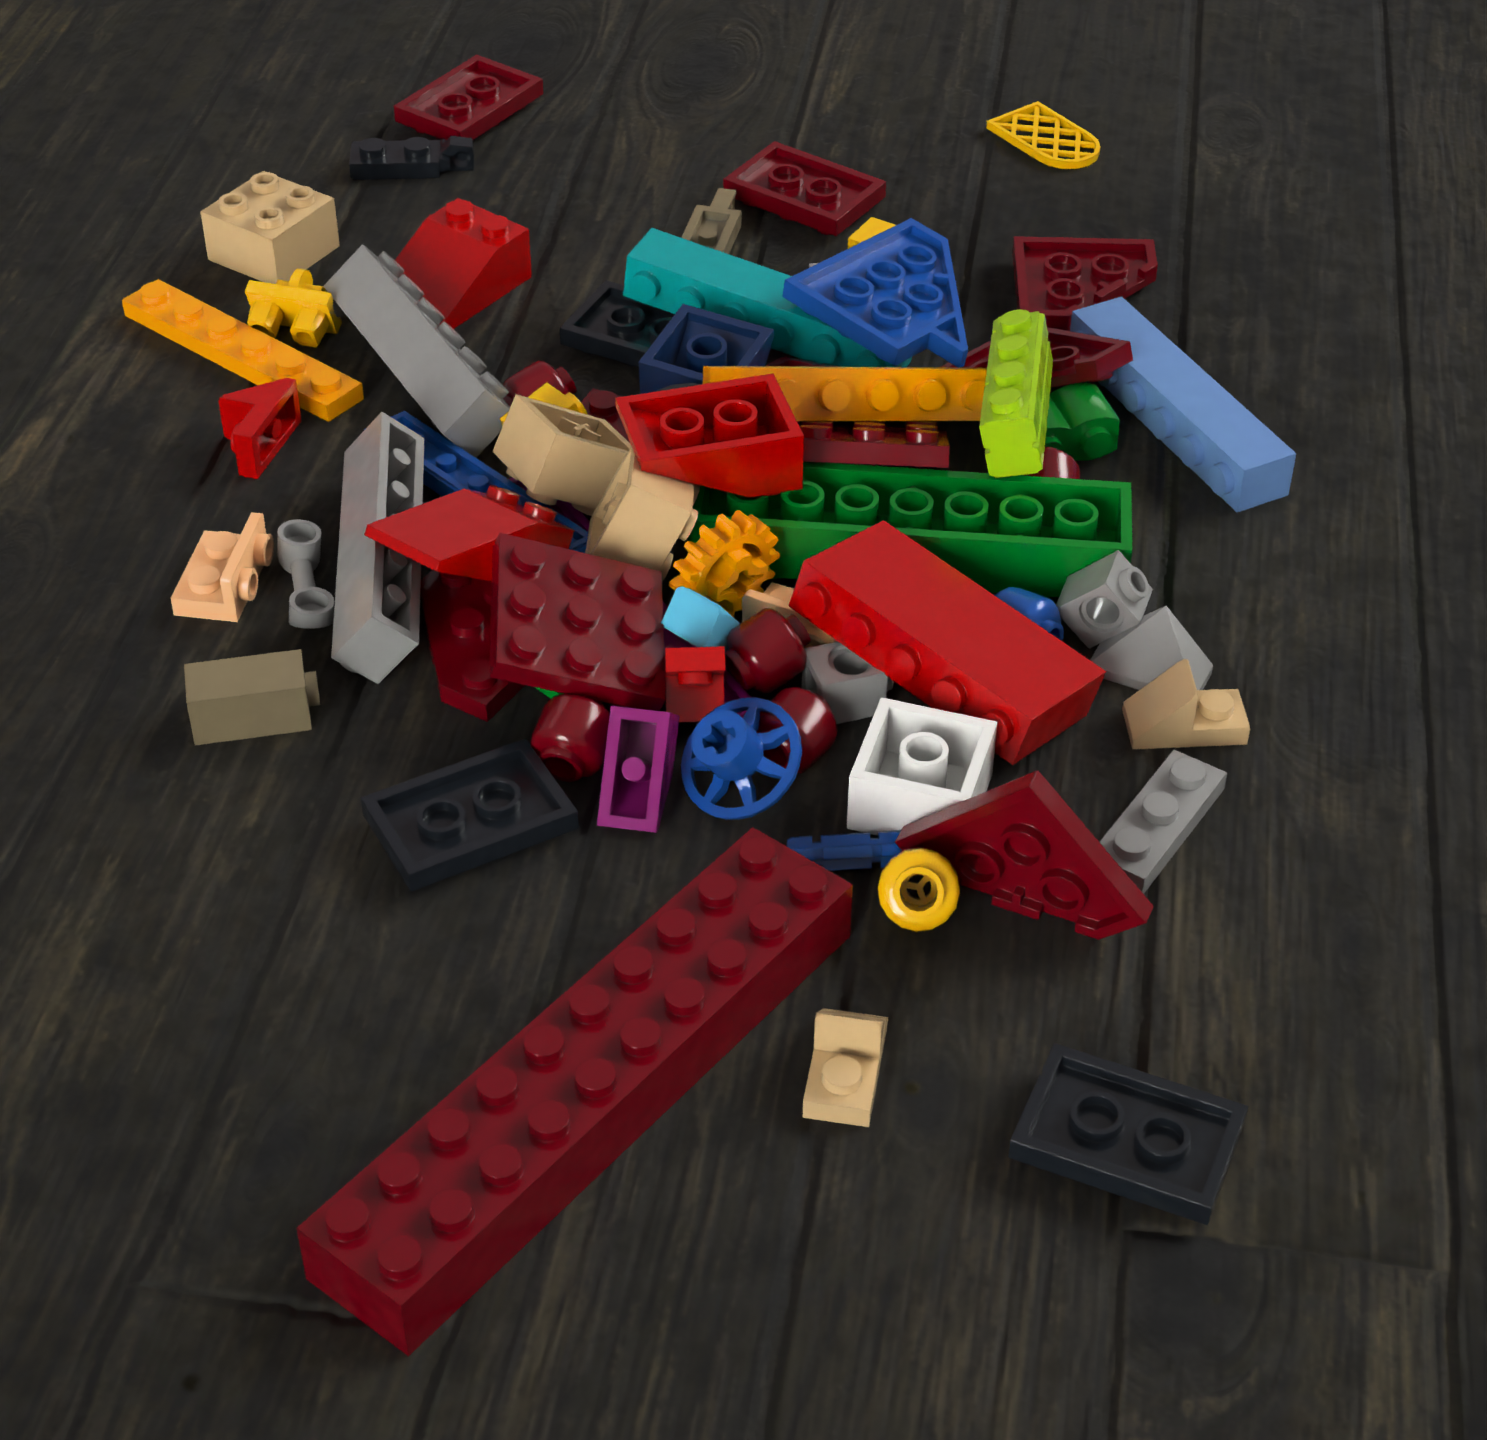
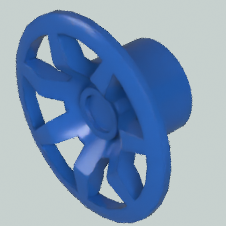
M741 698L729 701L715 708L697 724L684 748L681 774L685 791L702 811L713 817L725 820L749 818L767 810L777 803L788 791L798 773L802 757V742L798 726L781 706L761 698ZM746 711L743 718L737 712ZM761 711L776 716L783 724L782 727L767 733L756 732L759 728ZM789 738L790 756L786 769L764 757V750L775 749ZM694 771H711L714 773L712 783L704 797L697 788ZM756 771L768 777L780 779L769 794L756 801V789L751 777ZM730 781H734L744 806L724 808L715 804L727 793Z

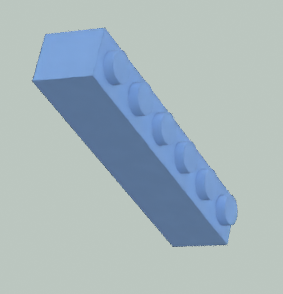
M1122 296L1072 311L1070 331L1130 341L1133 361L1114 370L1112 377L1098 381L1099 384L1115 396L1156 438L1160 439L1187 467L1192 469L1211 487L1215 494L1219 495L1237 513L1289 495L1296 453Z

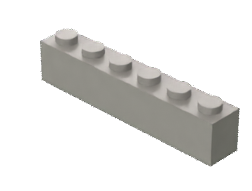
M362 244L323 287L332 294L335 302L440 432L455 445L477 457L502 429L503 425L500 418L509 412L510 406L503 399L509 393L508 390L489 372L486 371L482 375L487 366L468 347L464 346L460 349L464 345L465 340L450 325L443 321L445 317L423 297L424 292L403 274L405 270L385 251L377 257Z
M383 412L372 421L344 452L331 658L339 662L345 669L353 673H359L377 684L419 644L421 564L365 536L364 533L367 524L423 504L424 437Z

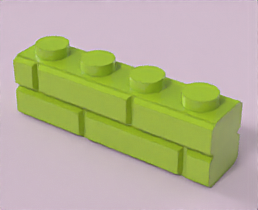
M1012 310L993 321V334L991 336L985 380L986 387H984L979 424L983 448H986L985 459L989 476L995 478L1038 473V471L1043 469L1053 367L1045 314L1039 313V311Z

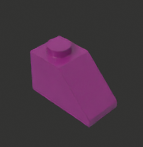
M611 706L597 826L658 833L673 776L679 715L671 712Z

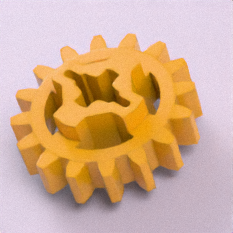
M736 510L731 519L727 518L724 514H720L717 516L714 528L709 529L703 524L699 528L701 538L696 543L687 541L684 544V548L689 553L686 558L674 562L673 567L680 572V575L669 581V587L674 591L679 586L690 588L720 605L734 617L735 611L742 610V598L749 589L764 593L763 588L760 587L761 584L766 580L774 578L775 572L769 568V564L780 558V553L773 548L779 540L777 536L770 532L771 528L753 514L747 516L742 511Z

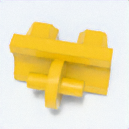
M297 268L291 275L290 281L277 280L276 284L249 280L245 289V294L251 306L247 320L248 325L273 338H276L280 325L291 327L290 333L293 341L302 346L317 348L325 333L338 334L342 322L340 317H336L334 313L332 294L326 292L323 286L313 285L312 274L309 270Z

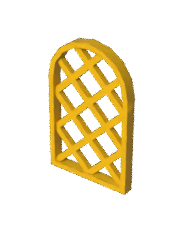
M1039 101L987 121L986 129L1050 167L1079 169L1090 166L1097 161L1100 155L1101 146L1095 136ZM1017 120L1033 121V126L1017 124ZM1039 122L1055 123V127L1038 126ZM1016 131L1033 132L1032 136L1016 135ZM1038 133L1054 134V138L1038 137ZM1059 135L1075 136V140L1059 139ZM1037 143L1053 145V149L1037 148ZM1059 145L1075 147V151L1058 150ZM1080 147L1093 148L1094 152H1080ZM1058 156H1060V157H1071V158H1074V159H1062V158H1058Z

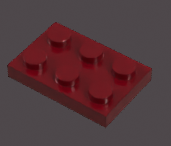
M476 54L394 105L395 122L411 127L419 133H426L439 139L447 140L450 136L473 138L474 140L543 95V78Z
M776 141L723 178V188L736 190L735 199L742 201L743 204L764 209L779 215L782 219L796 221L812 227L822 234L833 236L839 235L886 197V181Z

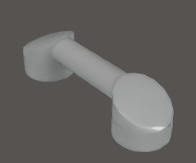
M301 519L286 521L279 526L277 531L278 560L284 570L291 573L294 592L289 598V624L303 629L324 628L333 624L335 601L330 592L316 587L313 571L320 562L322 533L315 523Z

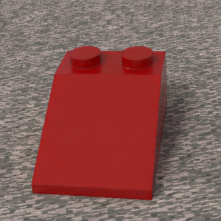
M457 198L424 220L395 261L405 270L403 274L424 292L423 297L445 317L443 321L455 329L532 277L529 228L510 221L504 216L496 215L473 205L467 200Z
M774 373L615 398L616 409L641 471L749 498L762 495L773 496L781 492L803 489L804 434Z
M489 485L487 493L464 488L367 524L364 535L436 572L492 581L493 546L499 533L569 549L575 530L554 521L557 514L556 511L531 502H525L524 506L519 505V494L498 486Z

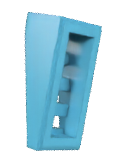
M679 586L675 590L661 621L665 629L696 647L725 646V651L728 650L727 637L729 632L740 624L720 605L684 586Z

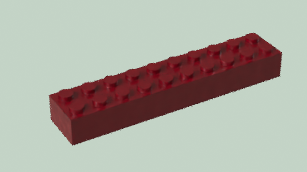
M752 827L297 1227L306 1280L409 1357L850 937L853 884Z

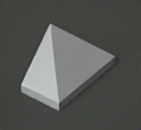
M1167 606L1144 615L1140 624L1101 642L1090 661L1107 671L1103 679L1137 690L1142 689L1183 659H1188L1197 690L1204 689L1213 670V664Z

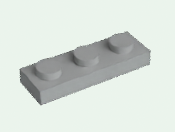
M1173 750L1101 839V845L1143 894L1223 792L1227 772Z

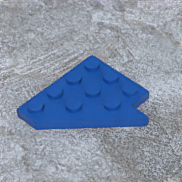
M912 218L785 279L783 298L800 307L806 314L814 316L831 326L842 336L852 339L873 352L879 359L896 366L928 349L958 368L965 366L968 345L948 239Z

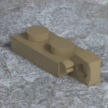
M718 188L710 206L696 205L681 238L729 254L741 228L742 221L741 210L735 209L736 190Z

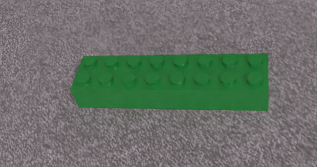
M803 461V489L781 492L773 496L762 495L749 498L700 485L699 494L693 505V509L698 511V517L688 537V541L696 543L701 538L699 528L703 524L709 529L714 528L717 516L720 514H724L729 519H731L736 510L742 511L747 516L753 514L771 528L770 532L777 536L779 540L773 548L780 553V558L769 564V568L775 572V576L772 579H798L804 560L884 520L990 593H998L1007 587H1016L1044 597H1060L1069 575L1117 550L1131 563V482L1024 475L995 478L989 476V473Z

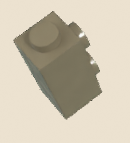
M301 649L184 664L186 703L195 745L312 730L309 707L320 705L316 671L304 672Z

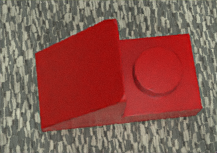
M284 378L228 393L219 398L223 433L227 439L231 440V450L236 454L239 476L258 479L301 423L296 379Z
M725 646L665 648L666 712L679 715V722H700L715 708L725 704Z

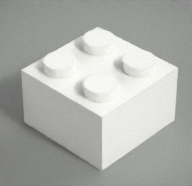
M881 697L849 775L847 829L864 833L869 832L877 836L878 832H901L902 828L907 824L986 792L993 773L998 722Z

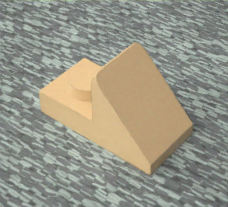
M1188 659L1177 662L1123 702L1122 712L1132 749L1247 745L1250 725L1239 689L1197 690Z
M826 1008L816 1012L814 1050L803 1099V1118L869 1127L888 1017Z

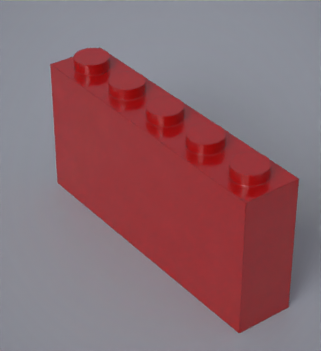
M884 520L804 560L788 605L873 667L884 672L887 677L931 708L997 721L995 753L1012 765L1086 717L1107 672Z

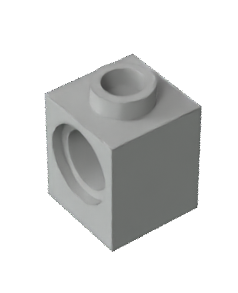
M1117 550L1069 575L1056 605L1059 608L1062 620L1090 649L1140 624L1153 589L1148 584L1143 572L1137 567L1132 566L1124 555Z
M840 642L805 648L807 663L806 668L802 671V689L816 693L828 702L836 719V724L873 717L880 698H886L887 691L892 690L893 680Z

